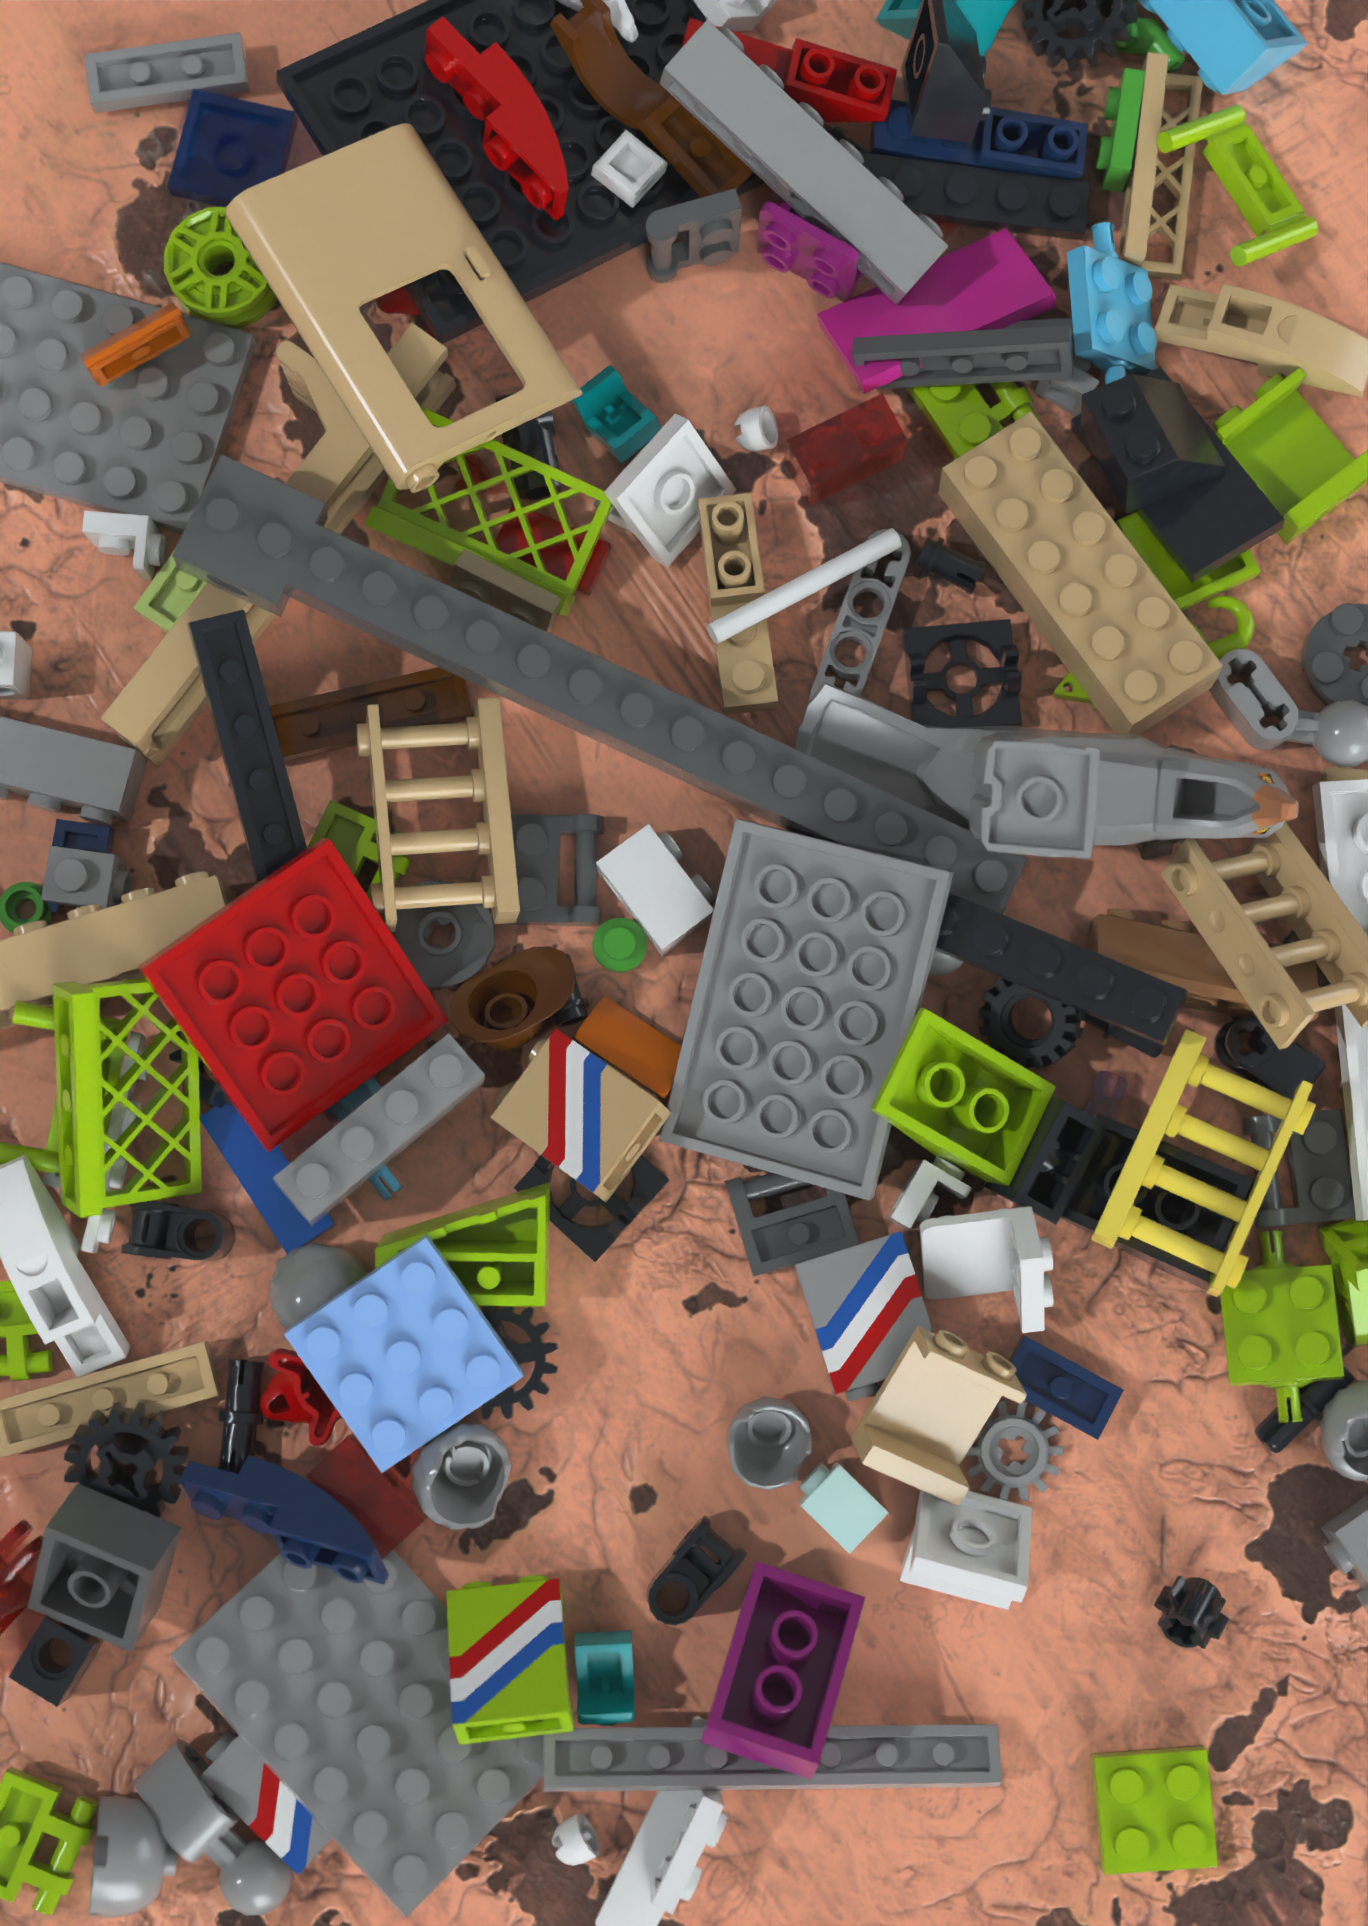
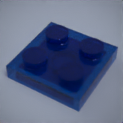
M193 89L167 185L171 196L227 207L244 190L285 173L298 123L295 111Z

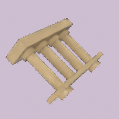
M500 697L478 698L474 717H466V723L380 728L379 705H367L366 723L357 724V744L359 757L369 756L380 883L370 884L371 903L379 915L383 916V921L390 932H395L396 910L453 905L482 903L483 909L492 908L494 924L516 923L520 912ZM467 744L468 750L477 749L479 769H472L471 775L385 781L382 751L385 749ZM472 797L473 802H482L484 822H476V828L390 834L388 802ZM477 850L478 855H487L489 875L481 876L479 882L394 888L392 856Z
M1285 822L1280 829L1266 838H1255L1243 855L1212 862L1209 861L1194 838L1185 839L1160 875L1278 1049L1287 1048L1312 1019L1315 1012L1345 1004L1361 1027L1368 1026V936L1288 824ZM1255 875L1270 898L1239 904L1224 881ZM1284 917L1300 941L1270 948L1254 924ZM1315 960L1331 985L1300 992L1284 968Z

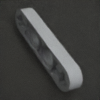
M883 529L874 532L872 535L868 537L867 540L885 532L888 529ZM898 533L902 544L901 548L893 551V556L899 559L900 562H889L882 582L872 579L878 560L853 573L809 699L812 698L823 682L834 686L836 677H826L827 671L843 680L858 681L855 687L846 681L843 690L859 696L862 695L910 560V546L902 534ZM864 573L869 578H861V574ZM884 583H893V586L889 588ZM862 592H873L882 600L883 610L876 617L863 618L854 610V598ZM850 640L861 644L866 654L864 662L852 668L840 664L835 655V649L840 643Z

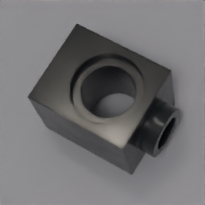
M45 1616L10 1673L9 1678L57 1707L72 1696L104 1640L49 1616ZM53 1638L63 1639L70 1645L72 1661L69 1666H60L52 1660L49 1646Z

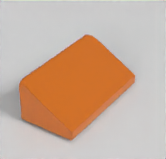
M170 303L84 351L80 356L98 386L103 387L190 338L192 334L177 306L174 303Z
M604 995L573 1036V1040L665 1101L672 1090L681 1046Z

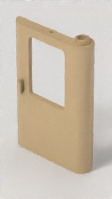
M402 123L392 126L254 185L238 194L227 206L225 214L228 221L396 489L404 490L409 488L413 493L422 491L439 478L440 474L437 470L444 461L488 442L500 434L582 396V390L411 124ZM444 269L450 271L455 276L521 380L523 389L452 424L439 428L433 426L427 419L364 319L359 307L431 273Z

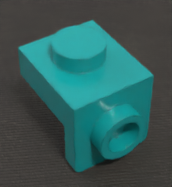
M611 365L607 366L580 388L582 396L572 400L586 430L621 463L652 440L662 428L658 418L626 389L619 372Z
M632 1630L575 1633L578 1723L582 1725L612 1726L617 1723L633 1722L635 1720V1682Z

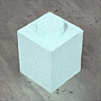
M837 1461L829 1469L823 1463H820L799 1485V1488L805 1493L798 1500L800 1506L849 1554L889 1513Z

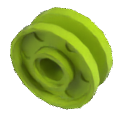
M207 207L188 215L172 231L164 249V273L180 305L190 316L234 329H241L258 322L274 306L277 297L228 221L225 214L227 207ZM224 262L235 263L232 270L222 276L213 275L215 268L219 264Z

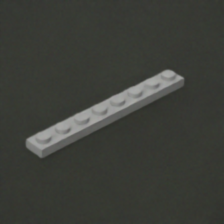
M998 1724L830 1726L819 1766L811 1780L700 1743L705 1727L574 1728V1732L543 1735V1792L998 1787L1002 1784Z

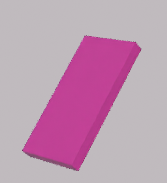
M1004 228L938 258L897 305L878 287H875L817 313L819 327L865 394L903 377L904 375H902L900 368L901 359L865 361V366H854L852 357L854 337L1003 329L1018 321H1025L1056 307L1054 291L1007 228Z

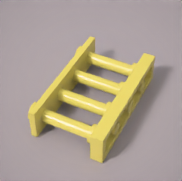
M1185 1029L1091 1240L1110 1249L1113 1248L1118 1236L1128 1241L1131 1236L1214 1273L1206 1293L1217 1297L1223 1292L1226 1285L1233 1289L1237 1287L1249 1259L1240 1254L1243 1244L1293 1131L1303 1135L1316 1104L1307 1100L1313 1084L1304 1080L1295 1089L1292 1098L1289 1099L1208 1063L1210 1057L1200 1053L1207 1038ZM1186 1084L1197 1088L1198 1084H1202L1281 1119L1269 1150L1186 1114L1188 1108L1178 1104ZM1176 1134L1259 1170L1247 1200H1242L1164 1165L1165 1158L1155 1154L1163 1135L1174 1139ZM1141 1185L1149 1189L1156 1185L1236 1221L1237 1223L1224 1252L1141 1216L1142 1209L1133 1206Z

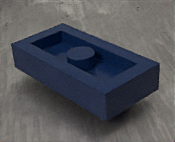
M1022 1335L1009 1361L1015 1366V1374L1027 1394L1024 1400L1098 1440L1124 1390Z

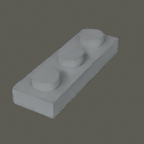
M240 32L84 54L90 103L95 113L250 91L244 42Z

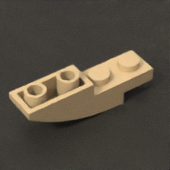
M1173 284L1169 286L1155 327L1157 341L1258 363L1257 374L1273 377L1279 373L1285 379L1300 367L1307 375L1301 384L1357 397L1363 396L1368 380V340L1356 332L1308 309L1235 286L1222 284L1219 294Z
M751 493L698 499L711 622L765 595ZM767 618L719 644L714 643L724 715L778 709V696Z

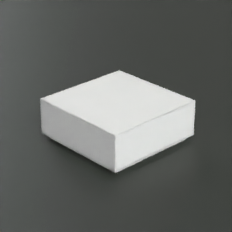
M625 130L593 165L591 175L633 208L666 172L668 162L629 131Z

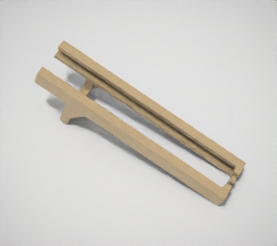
M411 323L387 355L419 406L436 413L456 387L453 377L447 373L443 374L438 370L449 356L448 350L443 344ZM283 341L277 346L276 355L292 393L298 400L318 414L326 431L285 484L324 502L328 517L324 527L337 534H341L387 473L315 358L293 342ZM206 583L100 719L115 730L127 745L136 749L142 756L159 767L208 704L187 623L244 609L254 645L277 615Z

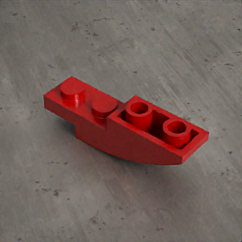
M442 16L427 28L425 60L428 68L442 83L448 82L462 96L465 106L476 119L480 121L485 120L482 146L490 162L500 171L506 170L521 185L525 197L534 207L538 209L544 208L557 221L564 215L569 186L559 141L545 108L518 66L497 42L480 54Z
M689 18L681 48L704 22ZM732 31L744 46L743 53L758 67L764 64L771 68L783 81V91L797 104L800 102L809 104L819 113L824 122L885 121L887 118L897 69L796 38L792 49H788Z

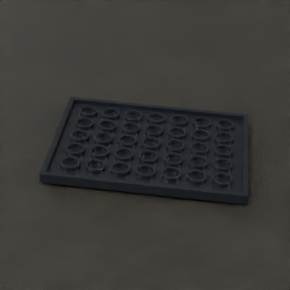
M428 0L276 71L277 84L322 156L402 123L411 124L525 302L649 241L646 236V221L651 213L701 198L640 130L632 129L615 119L594 99L581 82L550 26L553 18L559 13L568 21L578 11L562 4L558 0ZM625 0L633 16L638 37L636 41L630 43L613 26L617 39L636 66L660 85L664 67L681 49L689 18L705 22L707 18L693 0ZM442 16L480 54L497 42L518 66L545 108L559 141L569 186L564 215L557 221L544 208L538 209L534 207L525 197L521 185L506 170L500 171L490 162L482 146L485 120L480 121L476 119L465 106L462 96L448 82L442 83L428 68L425 60L427 28ZM625 130L629 131L668 162L666 172L633 208L591 175L593 165ZM753 173L736 190L737 195L739 196L765 182L757 174ZM438 270L404 286L436 340L441 344L484 324L455 276L448 270Z

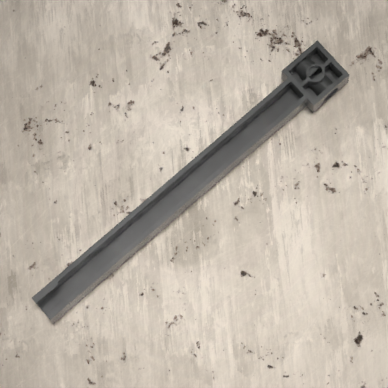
M220 455L172 556L179 570L281 617L289 599L293 598L788 831L952 871L954 874L949 893L1003 914L1027 860L1026 857L1020 854L987 851L981 839H976L972 832L337 534L324 527L328 519L324 502L227 456Z

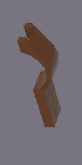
M580 0L584 7L568 21L561 13L553 18L550 24L552 30L581 82L594 99L615 119L632 129L640 130L701 198L734 188L737 190L751 177L754 172L667 90L645 75L628 57L618 41L612 26L610 8L603 0Z

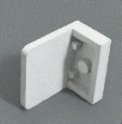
M1032 1206L956 1216L948 1215L927 1219L920 1224L923 1288L926 1298L939 1300L1013 1290L1022 1333L1044 1331V1308L1053 1307L1051 1280L1049 1273H1044V1271L1053 1270V1256L1049 1237H1039Z

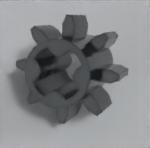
M1178 1576L1172 1587L1164 1586L1154 1603V1606L1163 1612L1157 1624L1161 1626L1164 1635L1174 1644L1184 1648L1199 1646L1205 1649L1211 1638L1219 1640L1229 1621L1228 1617L1220 1613L1226 1600L1221 1597L1219 1590L1211 1582L1199 1577L1184 1579L1182 1576Z

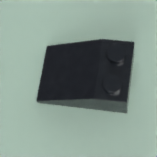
M1099 1113L1096 1119L1107 1124L1108 1128L1060 1217L1092 1235L1139 1133V1130ZM1162 1140L1155 1153L1165 1158L1164 1165L1245 1201L1254 1184V1180ZM1141 1185L1133 1202V1206L1142 1209L1141 1216L1221 1252H1224L1237 1223L1156 1185H1153L1152 1189ZM1118 1236L1114 1244L1115 1247L1155 1268L1206 1291L1214 1273L1133 1236L1130 1237L1129 1241Z

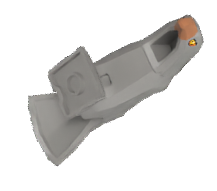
M825 682L820 685L808 701L803 723L799 726L795 749L971 831L976 839H981L987 851L1042 857L1091 859L1093 845L1120 846L1156 839L1169 840L1178 838H1266L1280 829L1285 821L1297 818L1299 811V802L1289 795L1287 786L1279 774L1269 768L1213 758L1176 747L1166 748L1134 734L1083 733L1008 725L956 728L925 726L904 718L864 697Z

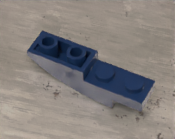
M891 99L888 116L885 121L872 122L869 153L1062 179L1080 178L1084 173L1088 124L991 107L987 121L985 123L979 122L971 144L910 135L906 102Z
M248 1455L239 1474L189 1461L179 1481L191 1501V1507L197 1513L213 1520H220L222 1516L241 1521L245 1526L258 1533H271L280 1549L281 1556L295 1566L308 1569L314 1564L331 1569L337 1576L352 1583H362L366 1579L385 1585L389 1573L376 1546L363 1527L340 1503L302 1476L279 1465Z

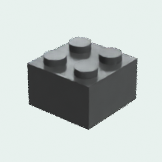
M77 1483L46 1526L27 1608L131 1652L160 1608L181 1527Z

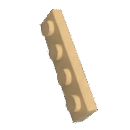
M208 1341L1 1399L0 1458L70 1439L79 1424L89 1427L88 1420L93 1411L98 1409L109 1418L110 1411L116 1402H121L125 1414H132L138 1402L144 1403V1416L146 1417L157 1414L159 1411L164 1412L222 1395Z

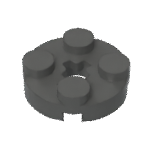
M1345 603L1339 605L1333 611L1323 616L1311 628L1304 640L1301 651L1303 671L1306 669L1307 677L1312 683L1310 688L1316 697L1326 705L1336 701L1355 700L1368 706V665L1363 664L1355 671L1349 667L1351 659L1344 655L1345 648L1353 650L1356 646H1359L1366 651L1365 655L1368 657V604Z
M427 880L414 886L451 884L454 882ZM482 903L396 910V930L391 933L426 987L430 990L452 989L461 986L463 982L483 971L494 952L495 924L489 908L483 909ZM437 920L442 926L452 923L456 929L450 935L452 944L444 949L440 944L430 947L426 942V939L432 935L428 926Z

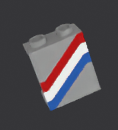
M902 1231L792 1265L798 1285L802 1288L830 1377L831 1391L835 1395L845 1392L847 1400L852 1401L877 1393L879 1391L877 1382L886 1379L916 1327L920 1326L934 1333Z
M228 1729L204 1755L212 1764L204 1771L200 1778L297 1875L332 1839L240 1735L236 1737Z

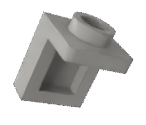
M50 846L41 900L46 903L75 907L99 904L101 909L109 908L122 903L121 897L131 892L132 874L131 871L126 870V862L114 854Z

